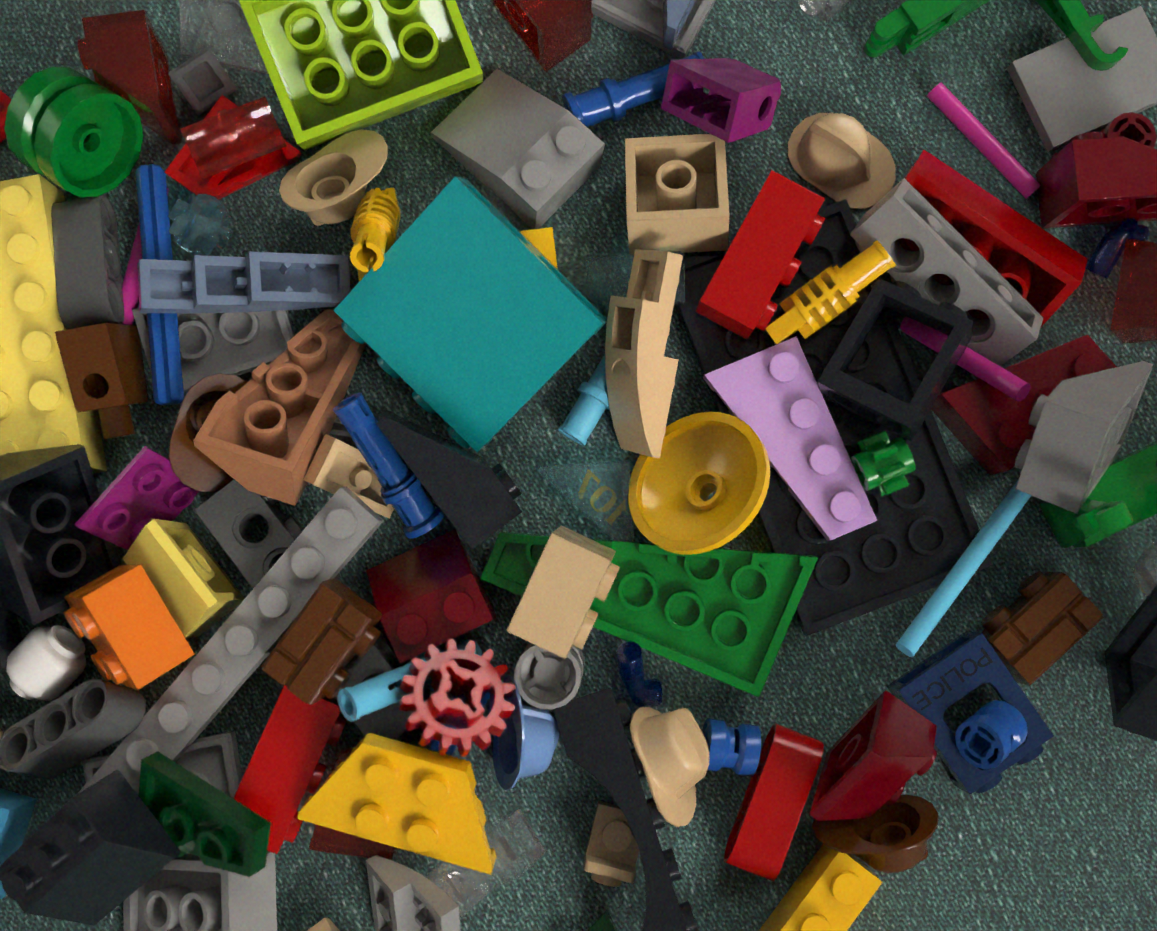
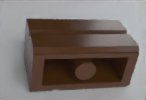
M1041 571L1032 574L1018 587L1017 591L1021 596L1008 608L1004 604L996 607L981 622L985 628L981 633H983L1017 683L1030 686L1104 618L1098 608L1062 572H1046L1043 574Z
M330 579L322 581L261 666L262 670L280 684L287 686L290 692L306 704L312 705L325 696L332 700L351 676L345 668L353 656L357 654L363 657L377 641L381 632L375 626L383 615L378 609L363 598L358 597L354 591L339 580Z

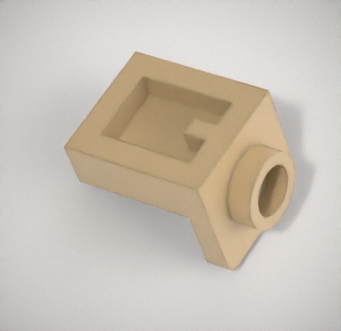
M598 800L584 856V871L592 873V880L607 886L620 887L622 881L634 883L639 847L628 820L618 805Z

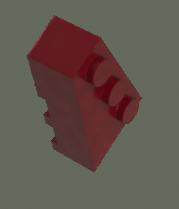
M1087 334L1004 368L1030 384V391L1022 401L1014 400L979 378L938 395L931 410L989 475H994L1011 470L1015 466L1016 458L1025 440H1032L1036 426L1029 424V419L1040 395L1049 396L1062 380L1116 368L1117 366Z

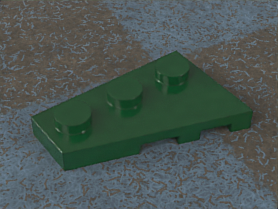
M158 751L141 759L138 796L181 851L177 856L178 858L186 853L197 855L204 865L251 877L266 867L271 827L270 821Z

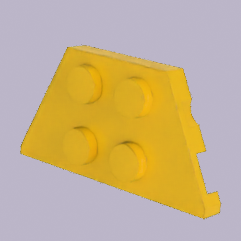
M369 732L356 745L350 756L334 769L316 793L305 801L298 812L297 819L490 875L497 857L495 848L489 847L484 826L487 819L482 802L475 794L477 783L470 761L446 754L442 756L436 751Z

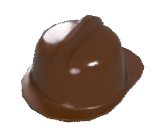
M218 373L203 377L188 390L177 415L170 438L168 454L172 470L183 484L201 492H217L234 480L194 446L193 440L215 403L229 390L232 393L237 392L247 381L236 375Z
M907 794L901 795L891 806L884 804L870 818L818 821L814 818L812 829L816 838L826 847L841 853L855 854L856 857L876 871L900 873L913 868L920 861L927 858V839L933 835L938 827L939 815L934 805L922 797Z

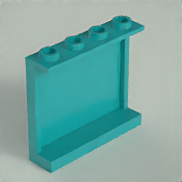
M457 176L448 183L384 254L382 266L374 272L373 268H371L333 310L343 320L341 327L353 340L360 344L366 342L379 355L376 359L377 363L387 374L395 379L401 377L414 390L412 397L420 407L428 413L434 414L436 412L450 425L447 428L450 436L466 449L472 447L476 452H479L488 445L507 422L590 337L595 335L607 323V318L466 178Z

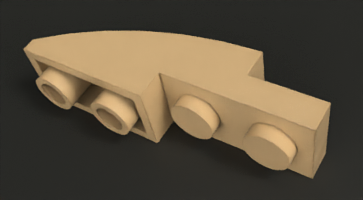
M635 249L627 296L611 295L605 343L608 403L620 448L649 457L660 458L679 361L678 359L664 357L670 332V322L676 290L679 284L683 255L667 251Z

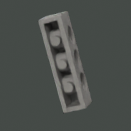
M905 178L860 218L850 235L855 239L856 246L860 252L866 250L876 240L881 243L896 264L894 268L887 270L892 283L894 281L907 283L920 292L921 298L937 305L940 302L951 303L962 309L967 314V318L973 321L972 339L967 347L995 364L1003 365L1037 340L1043 317ZM898 239H911L918 245L919 250H906L900 245ZM945 274L953 280L954 284H940L933 275ZM968 310H982L989 318H974L969 314Z

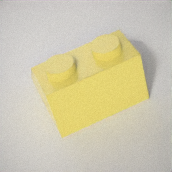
M161 519L151 520L144 526L123 557L127 565H142L185 638L200 636L245 599L187 523Z

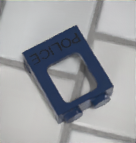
M964 632L887 685L892 695L937 725L934 748L953 774L950 780L957 788L968 794L973 792L983 793L992 789L1002 780L1001 773L1015 763L1021 765L1035 759L1044 749L1042 744L1054 737L983 633ZM983 683H989L1002 701L1013 705L1023 715L1028 730L1026 740L1017 749L1009 753V756L996 768L987 770L977 768L963 758L956 746L955 736L943 718L944 711L949 706Z

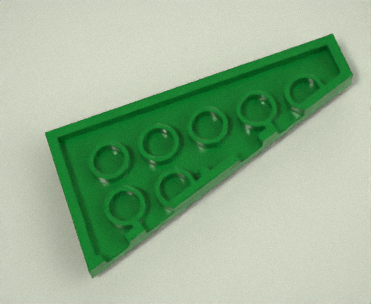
M500 532L480 579L522 597L550 535ZM592 539L615 550L616 553L611 563L620 566L605 601L595 597L590 607L591 610L599 613L593 625L594 628L756 697L760 696L818 559L817 556L716 548L700 554L683 555L665 551L653 543Z

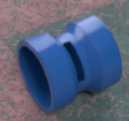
M990 701L957 728L955 734L956 746L963 758L973 766L986 770L996 768L1009 756V753H1012L1026 740L1028 734L1027 723L1023 715L1013 705L1005 701Z
M707 718L702 728L709 748V767L707 770L718 771L722 767L732 768L734 773L738 775L752 777L757 770L761 752V732L759 727L741 723L738 727H729L723 720Z

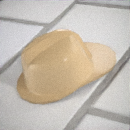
M817 113L799 123L794 128L788 141V158L793 170L835 202L846 199L850 209H867L874 206L894 185L895 163L890 151L880 140L866 131L864 126L854 117L843 113Z
M361 129L348 132L333 140L316 154L300 162L287 172L281 180L279 189L283 202L292 209L304 211L316 226L340 223L350 219L355 215L360 200L365 196L367 184L380 173L387 160L388 146L384 137L375 131Z
M640 707L632 714L630 722L631 739L643 765L652 797L658 811L668 823L675 827L686 826L693 818L696 808L695 785L705 777L709 767V748L706 738L691 711L687 708L661 713L651 707Z

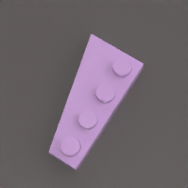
M797 337L704 374L703 379L712 391L718 394L729 409L728 412L748 424L760 437L767 450L770 467L776 470L789 487V492L827 541L877 521Z

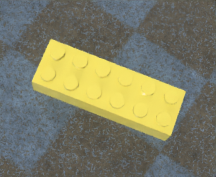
M40 174L0 181V456L13 452L80 444L85 447L93 474L105 472L107 467L98 411L78 412L75 409L55 331L67 329L60 318L57 305L51 211L53 203L65 201L64 192Z

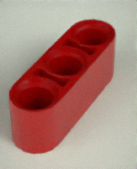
M777 723L772 725L761 749L757 770L749 781L730 832L723 858L725 863L770 881H774L777 878L822 759L824 750L822 741Z

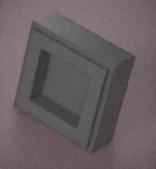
M209 46L168 72L197 115L212 107L221 95L227 97L238 90Z

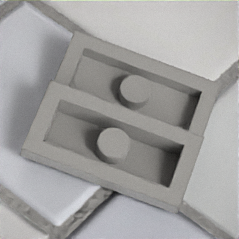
M376 855L366 860L375 931H461L459 906L435 883L413 869L393 860Z

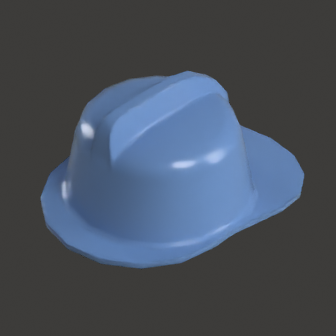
M506 675L503 683L515 684V691L505 701L515 705V708L510 718H501L507 725L501 736L494 735L493 762L496 779L500 787L510 790L515 787L518 779L535 776L548 769L559 740L560 731L555 716L548 710L521 704L520 694L513 676Z

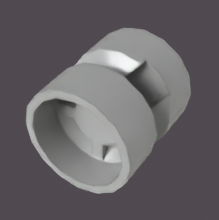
M529 642L515 666L514 680L520 696L528 704L539 709L553 710L566 705L575 697L584 673L582 651L572 646L566 659Z

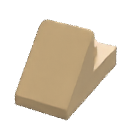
M325 434L303 480L332 494H335L340 487H348L375 513L390 519L394 508L391 504H385L382 500L380 492L382 485L360 451Z

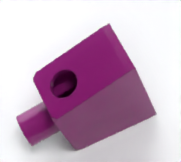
M736 59L670 60L661 109L728 143L769 129L773 121L777 101L781 95V83L778 78ZM704 87L709 89V94L704 93Z

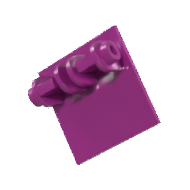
M144 446L75 525L77 528L129 550L147 523L153 519L174 521L183 509L192 503L199 491L181 482L173 472L169 458L167 459L149 447Z

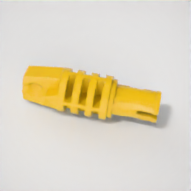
M394 187L386 188L382 191L380 188L370 189L358 204L350 229L351 239L354 243L350 252V260L353 266L360 271L369 272L371 261H373V272L377 271L384 262V253L389 250L396 240L401 213Z
M878 240L874 241L870 247L839 268L837 264L833 267L830 265L781 301L779 305L785 313L768 325L765 331L775 344L781 343L796 331H799L803 338L807 339L857 303L856 300L860 297L858 292L887 270L894 268L896 264Z

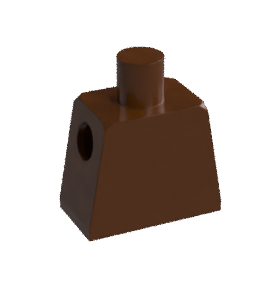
M103 323L55 331L75 409L78 412H99L104 439L135 434L129 405L148 402L140 335L137 326Z

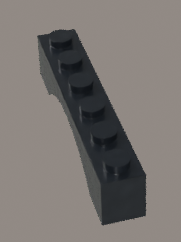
M610 687L570 700L566 705L553 709L567 757L591 773L610 792L626 816L638 844L645 876L646 911L642 931H698L689 901L678 903L672 883L682 879L672 848L662 851L656 830L665 827L662 814L658 811L653 797L649 799L645 797L640 779L645 778L646 774L635 748L630 749L624 729L630 728L631 722L625 697L615 700Z

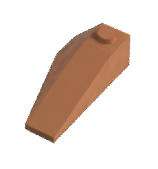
M325 309L287 341V349L270 364L261 363L251 372L252 379L237 392L232 393L229 390L215 403L193 440L194 446L248 491L293 506L297 505L308 484L303 479L325 434L329 435L337 417L333 412V408L338 406V403L344 399L366 345V342L364 344L356 342L341 327L343 320L333 310Z

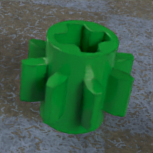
M882 431L858 442L861 452L853 455L851 462L864 490L869 491L877 487L882 497L909 486L905 475L915 471V461L907 443L902 437L899 436L889 440L886 431Z

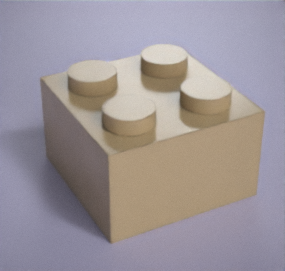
M712 134L625 138L626 217L629 255H634L635 249L672 253L727 251L730 215L725 141Z
M560 526L551 533L507 632L566 659L572 646L582 650L599 614L590 609L593 600L596 597L605 601L620 566L611 563L616 551L564 526Z

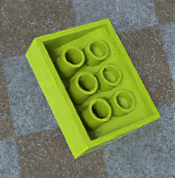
M239 0L296 143L304 151L337 139L348 132L363 129L483 82V72L456 0Z

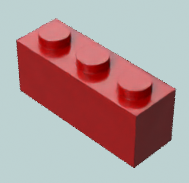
M771 170L701 297L695 312L745 339L749 338L755 327L764 331L778 307V304L770 300L777 286L780 284L788 288L802 261L794 257L801 242L803 241L811 245L826 219L817 214L825 198Z
M285 685L233 798L271 822L268 851L278 854L284 840L290 843L294 842L303 822L297 819L299 804L305 791L313 795L315 794L326 769V765L318 762L326 743L336 746L347 721L344 716L339 715L341 710L337 700H331L325 696L312 705L306 704L290 692Z

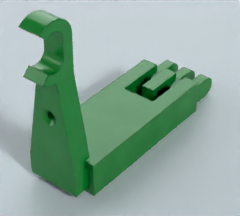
M907 0L899 8L876 23L864 46V51L869 57L876 58L897 46L904 56L990 0ZM1036 0L1068 37L1090 68L1098 71L1111 69L1126 55L1128 48L1118 47L1112 54H1106L1093 39L1091 32H1095L1101 26L1104 14L1089 17L1080 0Z
M1157 441L1113 461L1078 513L1047 501L1039 503L1061 548H1069L1071 546H1074V548L1088 547L1157 514Z

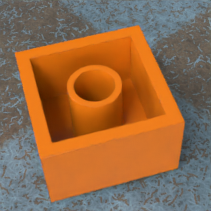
M141 564L119 565L64 597L70 606L68 610L64 611L68 623L79 638L86 636L93 643L97 652L91 655V659L107 682L112 679L116 685L122 684L139 690L195 655Z

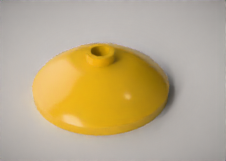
M701 412L676 420L666 427L660 458L640 454L632 470L628 486V504L636 527L657 547L675 554H700L725 545L745 530L755 518L764 502L770 481V463L767 450L760 437L748 424L726 413ZM716 491V493L714 494V496H713L712 498H710L709 500H707L708 497H709V495H710L712 492Z

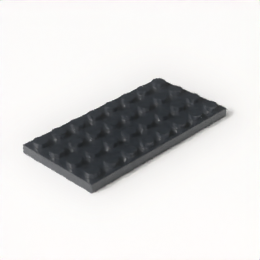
M846 199L819 209L817 214L826 219L811 245L803 241L801 242L794 257L802 261L788 288L780 284L777 286L770 300L778 304V307L768 325L785 313L779 305L781 301L830 265L833 267L837 264L840 268L861 253L856 246L855 239L850 235L856 226V222ZM708 251L682 260L675 304L703 376L777 345L765 330L762 331L755 327L749 338L745 339L695 312L701 297L727 251ZM878 278L858 292L860 297L856 300L857 303L807 339H804L801 333L796 331L784 340L797 337L816 382H818ZM884 306L847 369L846 374L909 404L921 383L892 311ZM707 384L717 412L731 415L718 394L712 391ZM824 398L850 459L853 455L861 452L858 442L882 431H886L889 440L899 437V435ZM931 409L912 442L903 438L915 461V471L905 475L909 486L882 497L877 487L869 491L864 490L877 521L833 540L827 541L789 492V487L776 470L770 467L769 487L757 515L771 552L818 557L795 611L804 635L814 634L939 586L980 531ZM988 554L977 571L994 565L990 554Z

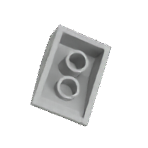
M496 69L431 132V137L531 229H539L600 168L605 143L569 110L499 69Z
M1141 361L1062 380L1049 396L1040 395L1029 419V424L1036 426L1032 440H1025L1015 461V467L1022 470L1016 489L1078 513L1121 450L1153 364Z
M267 851L266 867L251 877L204 865L197 855L186 853L179 858L175 857L123 901L124 931H277L275 853Z

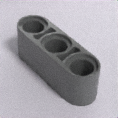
M102 194L98 197H84L53 203L51 216L57 305L64 327L66 329H73L103 323L122 324L124 322V301L118 228L115 212L110 200L105 194Z
M90 679L9 727L0 738V768L6 771L46 779L54 778L138 728L145 713V699L137 690L100 679Z

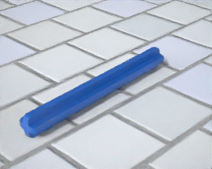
M156 164L140 165L135 173L142 259L173 260L165 171L160 165ZM147 313L153 399L155 403L164 406L180 404L184 399L177 313Z

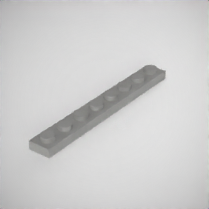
M340 487L145 714L138 728L127 735L79 793L118 769L138 795L141 759L158 751L174 762H177L276 647L320 583L334 579L384 520L348 487Z

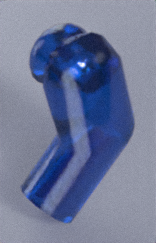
M1135 218L1122 219L1101 238L1085 270L1108 279L1126 247L1131 250H1140L1145 245L1150 236L1148 227L1139 225L1138 220Z
M631 641L620 644L617 649L619 674L633 704L638 707L660 705L662 703V682L657 678L645 680L641 647L639 644Z

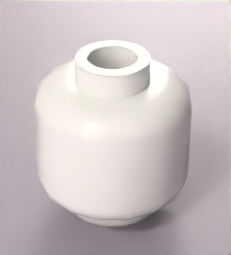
M61 625L52 627L40 626L32 629L7 657L6 672L10 678L9 684L12 690L22 698L29 700L35 698L51 701L60 697L82 674L86 667V657L84 654L86 649L83 641L72 630Z

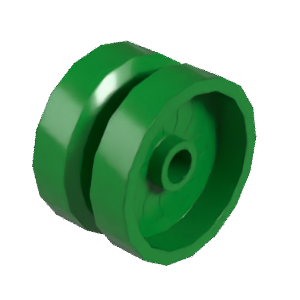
M50 67L34 73L17 89L7 108L4 129L9 149L16 158L25 166L46 176L49 181L78 197H98L115 189L131 173L140 156L143 141L141 117L132 103L72 68Z

